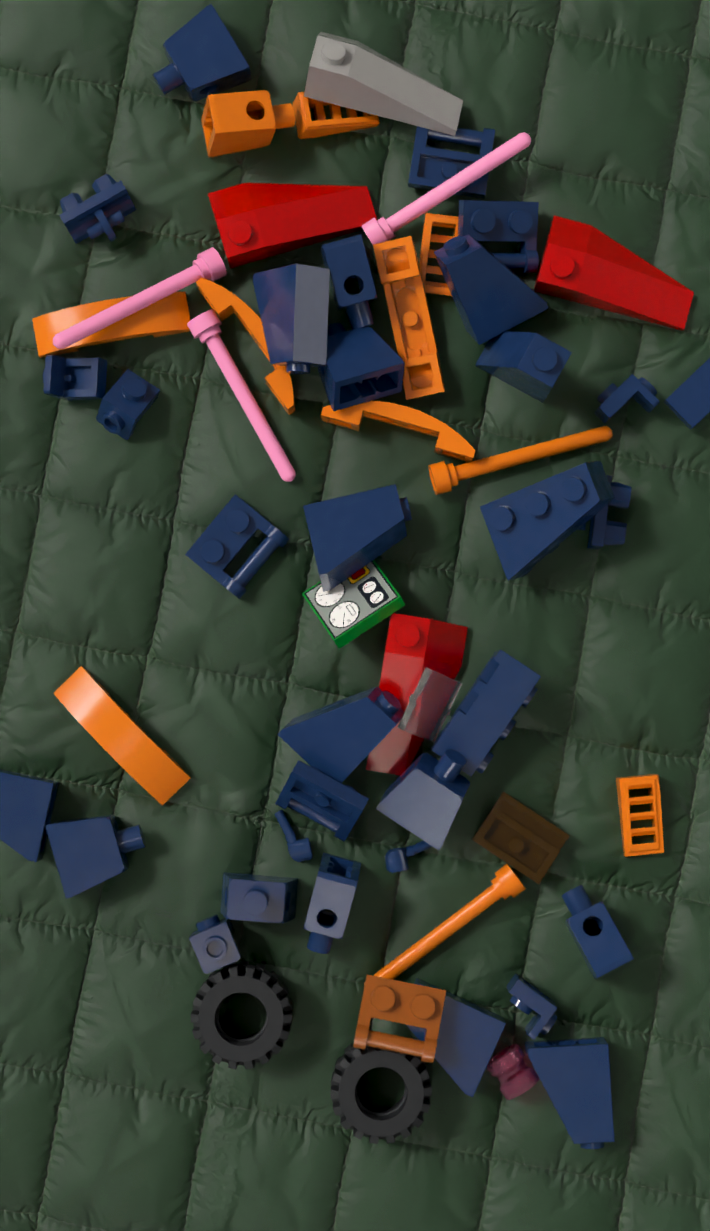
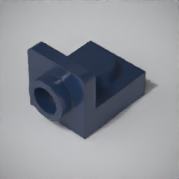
M515 973L507 984L509 993L513 995L510 1002L528 1015L532 1010L536 1012L525 1027L526 1034L535 1040L539 1033L546 1035L554 1025L558 1017L554 1013L557 1006L552 999Z

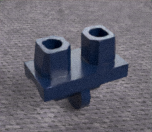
M105 174L96 179L92 185L96 195L83 201L78 193H71L60 200L63 213L59 216L76 244L89 236L92 240L103 233H106L110 242L117 239L112 228L124 222L125 216L137 210L122 181L116 182L109 174Z
M609 475L606 476L615 498L590 519L588 549L599 550L604 545L614 546L625 543L627 523L607 521L608 507L629 508L632 487L618 482H611L612 476ZM586 523L578 530H585Z

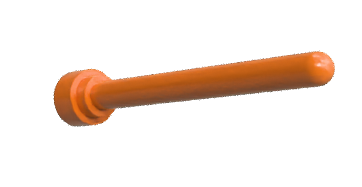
M602 426L454 466L453 463L445 464L444 461L428 465L432 487L436 495L452 491V487L458 486V481L606 442L612 438L613 432L610 427Z
M505 864L495 872L496 877L491 880L492 885L373 976L394 980L503 897L504 900L510 896L515 898L526 890V887L511 867Z

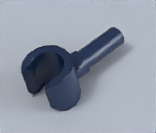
M284 811L276 812L274 815L285 835L288 851L292 859L297 862L312 859L313 854L309 838L296 840L295 832Z
M423 840L412 846L388 850L385 855L387 871L394 873L408 870L407 857L414 856L433 846Z

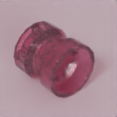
M518 1044L510 1045L490 1058L486 1067L491 1076L498 1078L501 1083L500 1091L506 1100L520 1096L539 1081V1077L533 1067L525 1064L524 1053Z

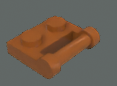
M366 975L353 1048L365 1050V1047L368 1046L421 1057L422 1062L433 1064L446 990ZM371 1018L426 1028L424 1041L369 1030Z

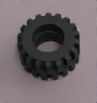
M240 961L237 965H232L231 963L224 966L221 970L214 971L208 977L194 999L193 1011L191 1012L195 1040L199 1039L201 1042L199 1048L203 1053L209 1052L213 1055L212 1061L217 1064L223 1061L228 1063V1068L237 1069L238 1065H245V1069H251L259 1062L263 1065L270 1061L273 1054L277 1055L283 1048L285 1040L288 1039L293 1019L292 998L290 999L289 989L286 984H282L278 979L279 975L274 971L270 973L265 970L264 965L257 963L254 966L249 965V961ZM234 993H248L258 998L266 1009V1022L263 1028L250 1036H238L229 1032L223 1026L219 1017L221 1003L227 996Z
M350 1044L345 1049L343 1056H339L331 1079L333 1110L336 1116L339 1115L341 1119L340 1124L346 1130L348 1128L353 1130V1136L361 1140L365 1136L369 1138V1143L378 1144L379 1139H386L387 1144L396 1142L395 1137L402 1135L403 1138L411 1135V1129L414 1126L419 1128L423 1123L424 1113L429 1111L432 1087L425 1062L421 1061V1057L368 1046L365 1047V1050L353 1048V1045ZM377 1067H386L396 1071L403 1078L405 1084L402 1098L395 1105L384 1109H377L366 1105L357 1093V1084L360 1077L368 1070Z

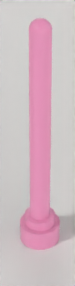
M525 132L519 133L386 220L384 217L378 220L374 217L363 224L362 228L372 245L396 237L394 234L396 231L529 147L531 144L530 135Z
M213 247L199 253L197 259L192 262L193 266L56 334L53 337L54 346L58 349H64L195 283L200 278L214 282L226 276V267L221 256Z
M211 309L196 316L187 323L195 339L199 338L201 343L206 342L282 480L285 482L293 481L296 477V472L220 337L222 331L219 326L222 323L214 309Z

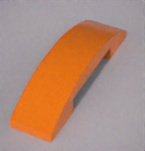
M412 236L373 244L397 353L405 363L403 388L406 400L445 392L432 319Z
M200 278L196 281L198 290L210 307L215 310L221 322L235 313L270 362L262 321L259 316L245 302L226 288L205 278ZM272 365L275 370L265 377L266 384L288 415L295 411V397L290 373H286V366Z
M175 292L64 349H58L54 346L53 337L56 334L131 296L78 305L32 318L38 356L42 358L47 355L76 352L80 347L153 335L155 338L189 332L190 329L187 323L191 319L186 292Z
M369 401L337 411H333L331 405L323 407L321 412L322 421L359 431L363 417L438 437L434 453L462 461L471 462L476 451L466 439L447 424L433 416L407 406L390 402Z
M80 666L53 693L103 749L162 806L191 779L180 765L165 750H162L109 696L106 689L83 666Z

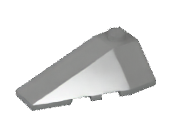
M320 32L317 36L309 65L304 97L455 136L463 100L359 41L325 32Z

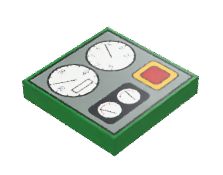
M374 560L330 591L323 592L320 581L302 593L339 649L406 605Z

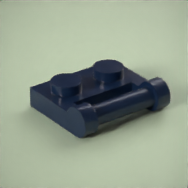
M417 126L408 187L431 191L481 159L493 149L495 129L484 128L483 131L457 128L456 134L453 136ZM427 139L476 146L480 147V154L426 147ZM489 172L455 193V195L484 199Z
M459 200L458 236L470 234L477 241L521 242L520 253L492 254L509 269H521L522 273H536L539 264L537 252L539 202Z
M235 494L185 555L240 600L247 591L244 587L278 547H284L289 538ZM260 530L266 535V538L231 578L224 570L254 534Z
M298 760L275 804L283 809H286L288 806L335 832L334 837L345 842L369 798L361 795L354 788L343 785L323 774L318 768Z

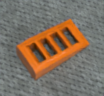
M298 92L293 101L299 139L328 136L376 127L380 124L377 115L363 112V117H357L356 110L346 108L347 118H342L340 106L304 97V92ZM329 105L331 119L326 120L324 106ZM310 108L314 109L315 121L311 119Z
M425 213L419 266L426 293L452 296L447 283L425 281L426 273L443 275L439 266L427 265L428 257L436 258L434 252L437 251L429 249L430 242L446 243L448 240L457 237L459 217ZM432 226L454 228L453 236L431 234Z
M648 774L616 778L624 856L664 853L659 775ZM648 788V796L629 797V790ZM650 803V811L630 813V805ZM651 819L652 827L631 829V821ZM653 835L654 842L632 844L633 836Z

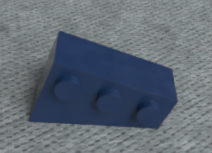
M601 460L585 462L480 506L508 581L524 577L546 555L552 553L569 535L581 528L615 498Z
M501 649L495 651L430 750L442 757L447 749L456 750L466 759V765L461 771L471 777L475 771L482 774L494 756L490 749L498 738L504 741L516 723L512 719L520 706L526 708L538 690L535 685L541 676Z

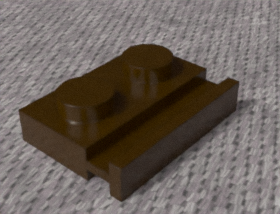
M502 792L471 840L539 884L570 835L505 792Z

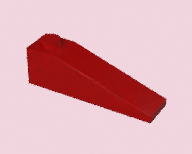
M242 183L208 193L230 269L363 230V224L374 217L377 220L367 186Z
M553 216L534 286L535 292L684 331L694 295L693 291L592 225Z
M393 613L390 615L379 688L382 691H388L393 694L401 703V709L406 714L369 753L366 770L401 775L411 765L462 666L468 627Z

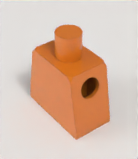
M267 90L208 95L201 119L208 158L270 145L276 129L295 126L292 104L272 105L270 93Z

